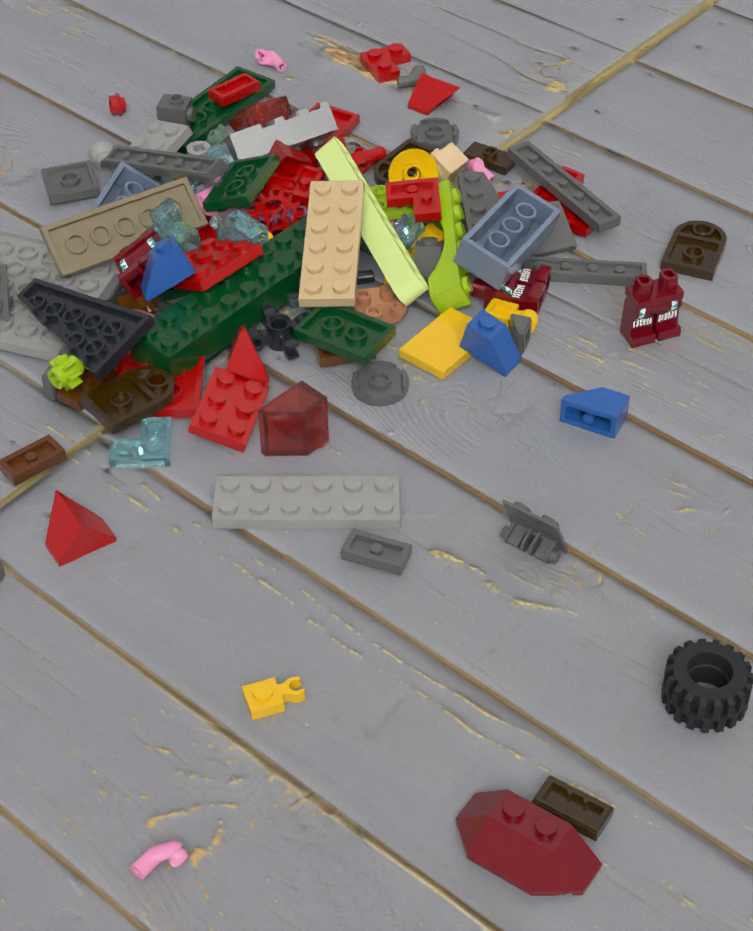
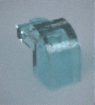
M168 197L149 213L153 223L149 229L152 228L162 240L170 239L174 236L184 252L200 247L201 239L198 230L182 220L175 200Z

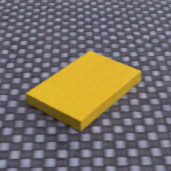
M451 307L448 308L399 348V357L444 380L472 356L459 345L467 324L473 318Z

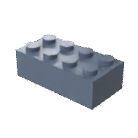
M516 182L462 238L454 262L492 287L500 290L549 237L561 210Z

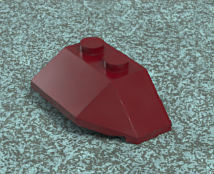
M508 789L475 793L455 818L467 859L531 896H558L570 893L572 895H583L602 867V863L573 825Z

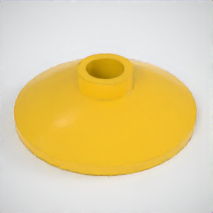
M415 148L404 150L396 155L388 170L389 182L435 178L439 176L438 166L434 158L426 151ZM409 169H416L414 176H408L407 172Z

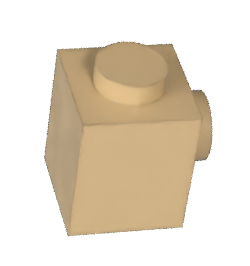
M452 142L441 150L436 148L430 154L438 166V183L447 179L449 181L461 172L469 160Z

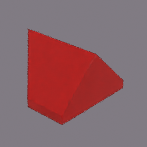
M421 73L408 102V109L429 115L461 87Z
M275 140L268 153H277L280 159V163L274 171L277 174L285 176L295 174L300 164L313 167L307 154L278 140Z
M245 325L239 327L225 360L226 370L264 384L270 382L269 375Z
M55 491L45 545L59 567L117 541L116 536L100 516L61 492Z

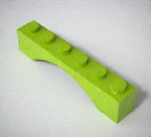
M449 179L438 183L442 220L430 221L444 232V247L441 257L428 278L430 298L440 315L450 307L456 310L471 304L470 292L473 291L472 283L468 277V273L471 272L454 262L461 240L466 235V230L461 221L465 219L460 203L463 201L458 187L453 188Z

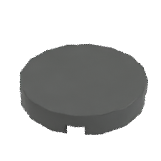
M425 118L417 126L415 124L412 126L410 139L433 149L438 148L441 150L451 142L454 145L458 143L459 130L454 123L452 126L449 124V120L444 118Z
M389 361L369 362L366 366H362V369L358 372L356 370L353 373L351 388L354 396L365 404L380 407L388 406L401 401L407 395L409 378L403 368L402 371L397 368V364Z

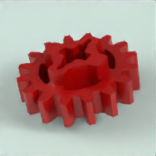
M270 187L269 194L267 195L261 190L259 192L260 200L254 199L253 205L255 207L248 208V213L253 215L248 218V221L251 224H255L251 232L254 233L256 227L258 230L269 231L273 236L280 233L273 232L274 230H285L300 220L301 217L299 216L304 215V209L297 208L301 204V200L296 199L293 201V192L291 191L285 195L283 187L279 189L278 193H275L273 187ZM272 200H279L276 203H269ZM289 207L293 211L294 220H291V217L287 216V211ZM281 211V217L271 222L272 214L276 215L277 212ZM259 212L265 218L264 225L259 220Z

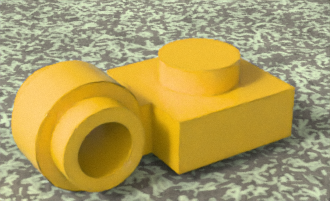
M493 298L485 309L489 314L506 324L507 328L510 326L511 314L531 317V333L539 323L538 315L535 311L531 309L521 311L519 310V304Z

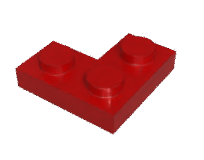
M393 43L386 47L374 48L360 53V62L380 84L397 79L400 76V70L396 65L411 62V53L402 43Z
M300 164L293 177L274 173L268 179L262 191L267 195L269 194L270 187H273L275 193H278L279 189L283 187L285 195L292 191V200L300 199V205L308 207L311 181H323L325 179V172L323 169Z
M438 177L385 183L387 208L414 205L415 223L442 220Z

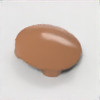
M389 283L383 284L381 287L358 289L356 305L353 306L354 310L389 324L402 320L408 311V306L399 300Z

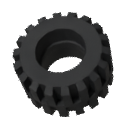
M705 638L698 639L696 643L691 640L684 642V647L677 646L673 650V655L670 654L667 659L661 689L662 703L666 704L665 710L667 713L675 714L674 720L677 723L684 722L687 724L686 728L690 730L699 728L702 733H709V729H714L716 733L723 732L725 726L729 729L736 726L737 721H741L745 716L753 687L752 666L750 662L744 661L745 655L741 651L735 652L733 651L734 646L730 644L722 645L719 640L713 639L712 642H706ZM697 683H708L717 688H706Z

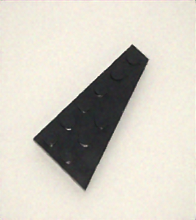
M34 278L17 295L20 303L73 356L78 358L82 365L99 382L155 325L151 315Z

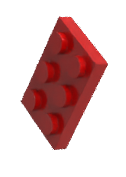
M215 366L192 418L188 432L244 453L270 386Z

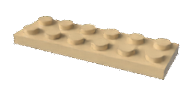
M364 180L311 181L298 298L300 307L356 305L365 190Z

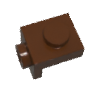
M129 292L119 297L116 304L129 309H140L154 314L158 310L157 304L163 298V295L160 294L147 302L144 295L135 299Z

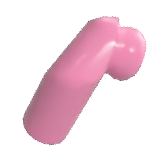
M474 158L468 161V171L484 172L490 183L494 180L495 176L484 166L482 159Z

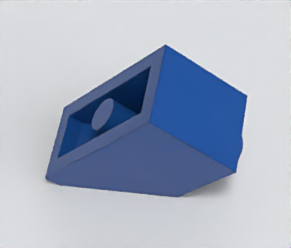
M174 236L170 239L159 241L149 252L140 286L147 302L196 273Z
M484 309L467 324L459 346L506 377L522 359L506 324Z
M604 387L565 395L561 399L559 421L615 439L627 419L630 396Z

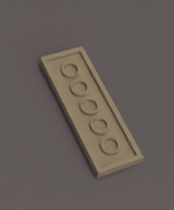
M186 176L42 226L39 232L61 279L114 261L113 257L125 246H129L147 229L152 228L163 240L170 239L173 236L177 238L205 228L208 225V221Z

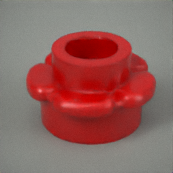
M118 93L109 96L111 115H119L120 117L122 112H126L125 98L120 97Z

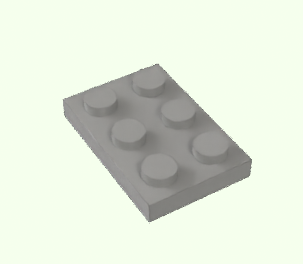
M154 119L132 141L129 147L176 153L193 133L187 125ZM144 174V175L148 176V177L151 178V179L155 176V175Z

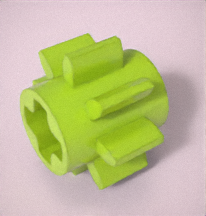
M64 353L48 362L52 368L47 371V376L52 385L57 389L64 387L65 391L74 389L83 382L79 376L84 373V368L75 356L71 355L68 357Z

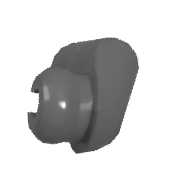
M416 65L409 75L397 77L398 88L416 86L421 73L426 74L425 67Z

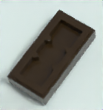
M475 141L463 152L469 160L480 158L488 170L502 175H507L516 165L508 157V152Z
M551 775L548 776L532 800L533 804L570 823L577 832L594 841H597L614 813V807Z

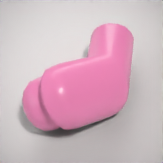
M258 49L254 54L257 63L260 65L273 66L278 72H283L287 67L286 62L274 51Z
M171 840L151 846L130 867L133 873L143 880L166 859H168L173 867L181 865L188 858V852L182 848L183 843Z

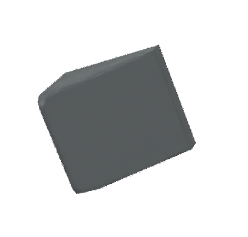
M511 314L510 334L522 356L530 341L532 320L531 317Z

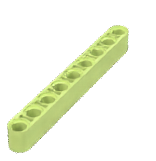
M334 136L315 153V156L330 181L364 180L365 190L361 236L395 295L403 304L409 306L428 290L429 286L343 143Z

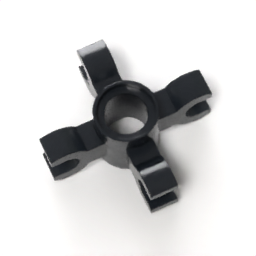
M271 305L260 308L264 315V319H261V322L266 329H251L248 331L257 352L268 345L274 351H283L288 360L298 358L299 354L295 347L299 346V343L294 337L293 329L308 313H300L295 319L291 320L288 315L276 314Z

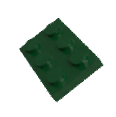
M277 153L234 160L203 201L202 205L206 212H224L230 208L240 207L243 209L251 206L281 162Z
M345 306L316 307L293 329V334L298 340L366 366L394 338L396 326Z

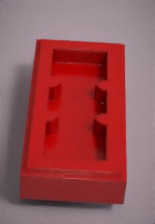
M243 73L209 89L208 97L222 107H225L261 90V84L252 76Z

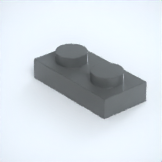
M353 528L341 549V559L400 576L412 554L411 544Z

